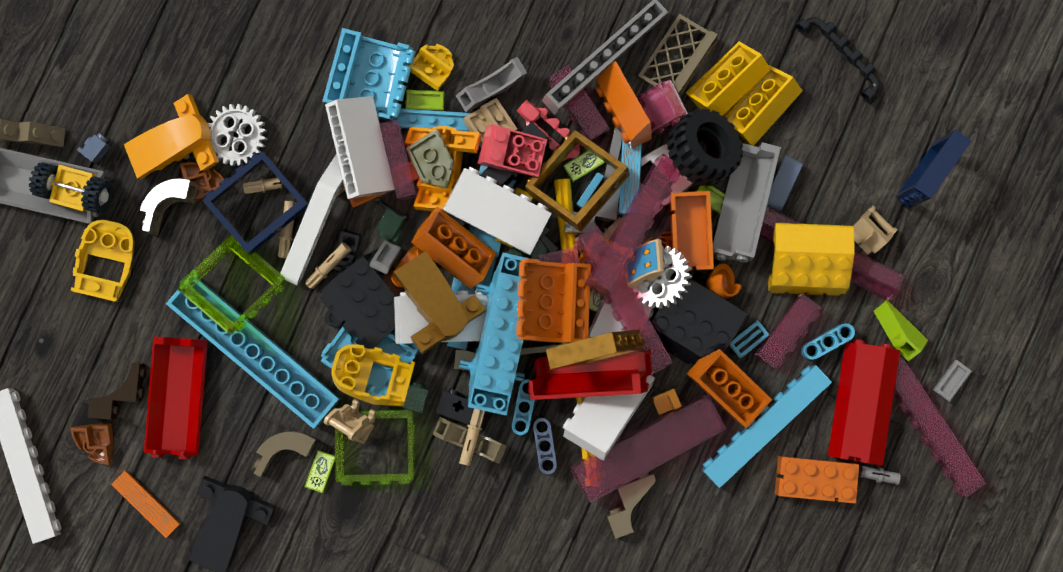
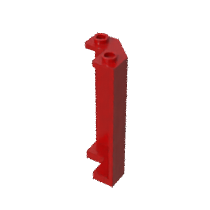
M153 336L144 453H151V457L163 458V454L179 455V459L190 460L191 456L199 455L208 340Z
M854 339L853 343H845L828 456L883 466L900 350L893 349V345L881 344V346L865 344V341Z
M638 350L583 365L550 369L548 357L536 358L533 366L536 378L529 380L528 393L531 400L645 393L649 388L648 382L646 383L647 376L652 373L651 350Z

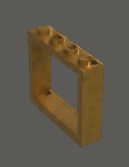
M574 130L572 134L566 136L564 143L552 152L548 161L542 163L539 177H530L525 188L531 197L548 207L549 210L581 232L626 181L630 173L625 164ZM579 143L616 170L582 209L574 215L538 188Z
M640 330L610 332L546 349L550 369L578 366L645 349V338H642Z

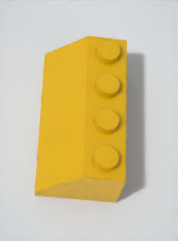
M739 41L685 94L699 109H710V112L716 111L722 116L771 69L762 54Z
M770 65L768 66L771 70L724 114L728 118L727 121L729 123L732 122L735 126L734 129L739 132V139L752 146L759 141L802 92L794 77Z

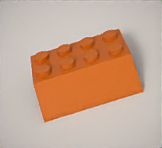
M521 259V262H519V277H521V280L518 282V297H520V301H518L517 306L519 321H517L516 330L519 340L573 343L588 339L591 264H564L542 262L538 259Z

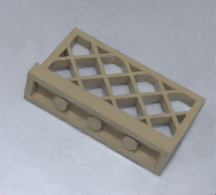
M679 14L638 75V78L655 88L661 86V80L672 78L673 85L679 97H681L717 43L718 34L713 31L709 32ZM680 21L688 25V31L678 33L677 26ZM701 32L705 36L702 41L694 42L692 33ZM690 34L692 43L680 45L679 36ZM677 37L678 46L667 48L666 42L668 39ZM693 47L694 53L692 56L683 58L682 49ZM680 50L681 59L670 61L668 52ZM666 53L668 62L657 64V55ZM682 62V71L673 73L671 64ZM669 65L671 74L660 76L658 67ZM656 68L658 77L649 79L644 76L647 70Z

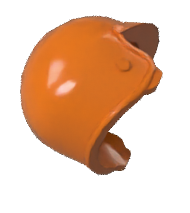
M727 264L717 265L707 277L706 287L725 299L737 295L741 290L740 284L734 285V273Z

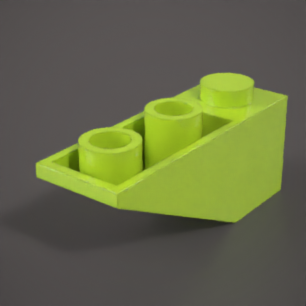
M888 300L884 301L874 310L894 348L900 350V354L907 361H910L923 350L928 339Z

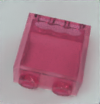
M671 80L660 82L637 96L639 103L651 122V133L656 132L658 135L666 131L668 125L674 126L682 117L688 114Z

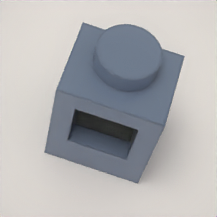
M99 133L97 136L89 137L84 143V148L79 147L77 151L91 162L98 164L111 146L107 144L108 139Z

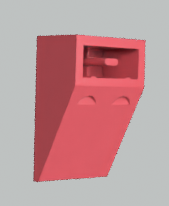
M494 124L486 126L478 164L539 177L547 139Z

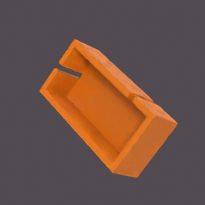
M710 191L671 193L669 195L670 212H674L670 216L672 249L675 248L678 250V253L684 255L683 259L689 261L685 266L691 267V270L692 267H694V271L713 270Z
M778 456L776 473L783 475V478L776 477L775 495L856 503L859 464Z

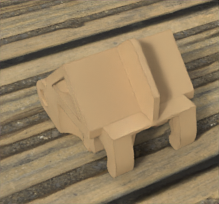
M874 205L853 225L854 241L863 249L860 253L864 257L871 251L875 254L889 242L898 230L896 227L893 228L875 210L876 207ZM869 216H871L887 232L886 235L869 218Z
M354 399L352 406L345 404L342 408L333 409L325 417L324 424L331 425L346 434L351 441L355 440L364 444L374 428L373 423L375 422L376 412L371 409L368 416L359 412L360 402Z

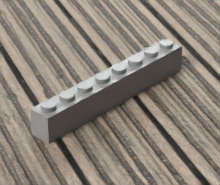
M652 0L544 96L542 102L555 115L602 74L612 62L620 58L663 20L668 11L658 0Z

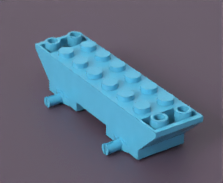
M502 253L490 285L477 284V287L484 290L476 288V292L487 294L488 299L479 346L476 349L472 362L463 360L459 362L461 363L459 368L470 370L468 384V407L507 415L514 380L521 382L524 380L520 377H524L525 374L516 372L523 340L518 339L516 330L517 321H519L517 306L518 301H520V297H518V282L521 280V277H519V262H521V259L529 258Z

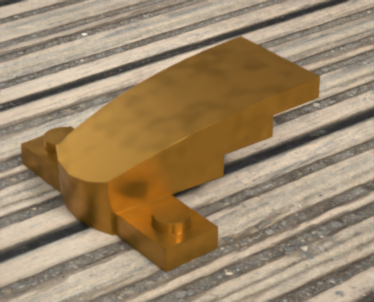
M426 251L393 272V275L405 289L406 295L416 305L417 311L429 323V325L411 336L412 342L421 354L441 341L457 337L468 323L486 312V308L475 294L461 304L459 303L445 277Z

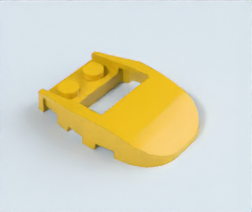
M96 220L90 223L84 230L81 237L82 242L79 249H76L75 267H73V276H76L74 288L71 287V291L118 302L131 274L135 245L134 237L130 230L120 223ZM94 255L125 263L120 283L85 275L84 271L88 256Z
M352 344L338 350L332 365L331 375L336 387L349 396L373 405L403 406L415 362L411 361V364L401 361V356L382 352L381 348L374 347V349L364 348V345ZM373 363L393 367L386 396H372L365 392Z

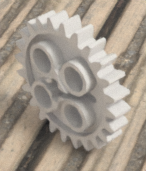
M230 104L229 110L223 106V112L216 110L217 117H210L213 123H207L211 127V143L219 161L223 159V164H228L230 161L231 166H235L236 162L241 166L243 165V160L248 164L250 162L249 158L255 153H261L260 147H266L262 144V140H267L263 136V133H266L267 130L261 128L265 125V122H259L261 116H254L256 111L253 109L249 111L248 106H244L242 109L240 104H237L236 108L233 104ZM233 118L234 125L229 128L228 121ZM250 125L252 130L246 135L245 128ZM234 133L239 134L238 138L233 136ZM226 136L227 143L225 145H222L221 139L222 137ZM244 143V150L239 152V144Z
M662 246L664 260L662 278L657 277L652 282L644 280L632 291L633 294L638 295V300L642 301L646 306L649 304L652 308L657 306L659 309H662L663 304L669 308L670 301L676 305L675 298L683 299L681 292L687 293L688 291L684 287L691 285L687 282V279L692 278V275L687 273L691 270V267L685 266L689 261L683 259L684 255L682 253H678V250L675 248L671 250L669 246H666L665 249ZM676 272L675 279L671 280V275ZM662 286V292L657 295L658 288Z

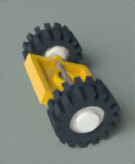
M42 162L34 167L35 171H32V177H29L31 181L29 183V187H31L29 190L32 192V195L50 199L49 202L84 212L91 211L104 214L107 211V207L110 208V202L113 201V183L110 180L96 177V174L63 165L55 166Z

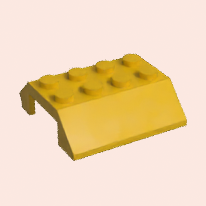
M775 223L773 237L775 252L772 274H769L768 291L783 294L785 292H788V294L807 293L809 295H823L826 293V295L840 296L848 291L854 260L853 226Z

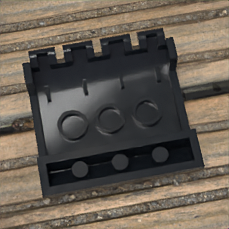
M379 249L362 256L331 280L321 291L323 295L320 297L328 309L332 306L334 307L330 312L339 323L346 322L343 328L351 338L358 337L355 340L356 344L364 345V348L368 349L377 347L385 337L395 330L394 297L400 296L401 292H405L403 287L395 286L391 280L395 270L393 267L390 268L387 274L370 267L371 260Z
M689 278L687 282L691 285L684 287L688 291L687 293L681 292L683 299L675 298L676 305L670 301L669 308L663 304L662 309H658L653 319L647 325L644 338L654 344L660 343V348L670 354L675 352L678 359L688 365L690 362L693 363V367L699 359L718 349L724 353L737 334L748 312L694 279Z

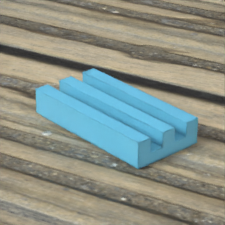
M596 173L576 204L578 208L582 209L602 181L603 175Z
M757 320L734 338L729 347L741 359L770 334ZM756 326L759 327L758 330H756L752 335H750L747 339H745L742 343L735 347L734 344L736 342H738ZM763 332L764 335H762L758 340H756L743 352H739V350L744 345H746L759 333Z

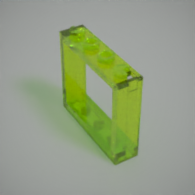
M231 235L180 281L178 291L228 334L232 335L235 331L240 332L246 325L245 322L249 318L252 320L258 314V309L261 306H267L271 301L270 297L274 293L278 295L282 291L285 277L257 253L254 252L249 256ZM231 251L272 284L235 322L231 321L193 288L198 281Z
M374 410L376 412L375 419L407 418L408 473L344 475L343 433L335 428L336 482H341V485H352V482L360 481V485H371L372 481H379V484L384 485L391 484V481H399V484H410V480L415 479L414 410ZM359 411L363 415H369V411Z

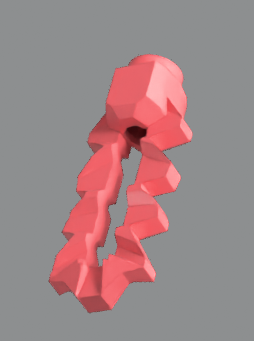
M526 100L517 110L526 121V126L532 122L550 139L549 148L551 151L559 148L560 145L535 123L540 117L564 139L570 134L568 128H558L560 121L557 118L546 119L548 114L546 108H537ZM579 143L563 161L568 158H576L580 154Z

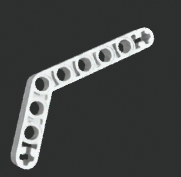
M337 153L316 185L280 273L281 279L296 286L299 285L335 198L344 185Z

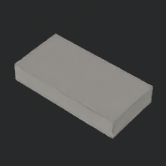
M384 240L371 260L370 267L387 274L402 248Z
M954 360L933 391L947 402H950L972 371L958 360Z

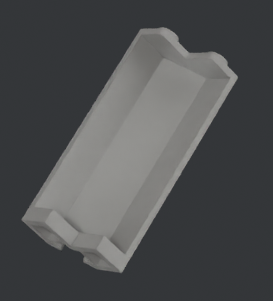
M763 142L759 147L743 143L741 148L743 150L741 164L729 176L713 240V256H715L716 260L726 261L727 259L747 263L755 256L781 147Z
M0 148L1 204L89 224L93 222L95 217L99 216L98 213L76 210L49 202L50 199L32 195V192L29 190L31 188L29 187V183H31L29 177H32L31 172L35 171L34 167L42 162L89 172L103 179L104 171Z

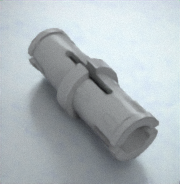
M862 465L859 471L860 478L876 480L877 483L887 482L899 485L900 473L885 471L880 467L875 469Z

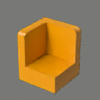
M673 388L651 397L659 415L682 407Z

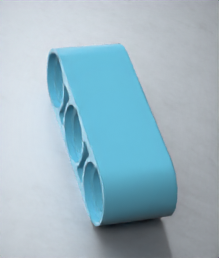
M841 324L812 339L802 346L801 355L807 360H814L848 342L855 335L853 326ZM843 327H845L848 330V336L846 338L842 337L840 334V330ZM826 336L832 340L830 347L824 345L823 341ZM809 346H813L815 348V354L813 356H809L807 354V348Z
M524 380L519 386L512 422L513 432L518 435L526 434L530 426L535 400H531L530 395L522 390L523 385L529 383V380ZM521 402L529 403L530 409L528 412L523 413L519 410ZM517 421H524L526 423L524 431L519 432L516 430L515 424Z

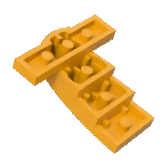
M187 94L174 102L179 118L150 129L124 144L137 179H143L155 170H162L172 162L182 160L192 151L200 171H206L219 163L211 143L209 126L206 120L200 116L192 95Z
M437 126L432 129L409 128L405 140L407 147L435 129H438L454 161L447 189L422 182L419 177L417 183L419 191L414 203L416 210L433 211L437 206L443 210L460 177L463 152L477 153L482 138L480 133L458 131L448 126Z

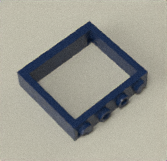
M957 130L935 141L895 197L899 199L903 206H909L910 208L931 199L972 141Z
M264 152L254 154L247 165L238 167L231 178L227 177L219 184L220 187L215 191L210 190L204 196L205 199L202 200L249 256L307 210L308 203ZM264 162L298 202L251 241L246 243L213 205V202Z

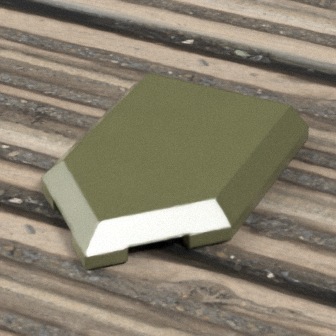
M435 129L408 146L406 150L422 182L447 189L454 161L439 130Z

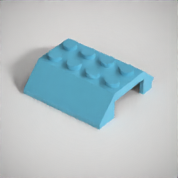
M342 28L322 102L328 104L337 99L373 96L378 119L393 121L394 118L399 116L401 104H398V101H403L406 86L403 83H408L411 72L408 64H413L416 51L406 44L398 42L395 45L364 37L360 32Z
M342 326L333 341L328 343L322 351L321 357L323 358L321 362L332 369L338 350L346 345L356 344L355 340L358 337L351 338ZM395 330L377 346V348L382 349V352L401 356L400 360L411 364V361L415 359L419 352L414 343L396 344ZM373 363L366 388L370 389L368 391L370 395L386 396L393 367Z

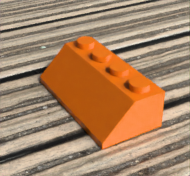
M614 61L596 79L597 87H595L599 98L603 97L605 101L603 104L607 113L611 112L613 115L612 121L615 127L620 128L622 131L621 137L625 144L628 143L632 149L652 139L651 122L617 62Z
M438 206L419 227L411 242L422 252L426 251L436 263L470 289L484 280L496 255L492 249Z
M720 349L699 359L687 372V375L745 428L772 401Z

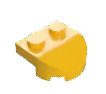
M436 44L435 46L425 45L421 47L419 53L414 58L413 64H409L408 67L411 68L412 74L438 91L449 78L454 63L451 52L446 47Z

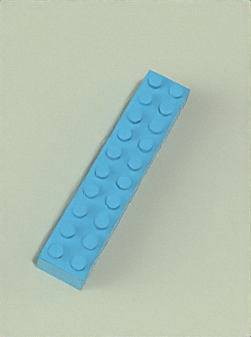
M191 274L166 303V305L313 429H316L322 423L325 417L342 399L197 276Z

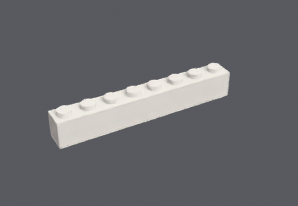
M7 388L0 391V442L29 534L34 544L61 535V524L54 514L55 505L53 501H50L48 495L50 493L49 486L44 482L42 476L44 475V470L37 460L38 451L31 441L32 432L26 425L25 411L20 407V395L18 391H15V388Z

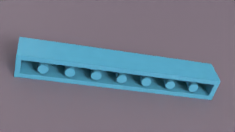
M816 365L805 367L801 371L802 376L798 380L794 378L787 384L788 389L784 393L780 391L773 398L774 402L770 406L767 405L742 432H736L731 437L732 442L727 446L726 444L722 445L717 450L718 455L713 459L710 457L703 463L704 468L702 471L718 488L725 484L832 383Z

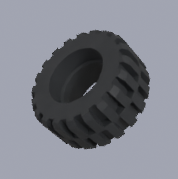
M697 109L687 114L672 127L668 135L667 149L670 150L668 155L673 160L674 168L680 171L679 174L682 177H687L688 181L696 182L697 185L712 186L713 184L720 183L740 166L741 158L743 157V150L741 149L743 143L739 139L740 134L734 129L733 123H729L727 121L728 118L724 115L720 116L719 112L716 111L710 112V109ZM697 137L709 146L713 157L702 150Z

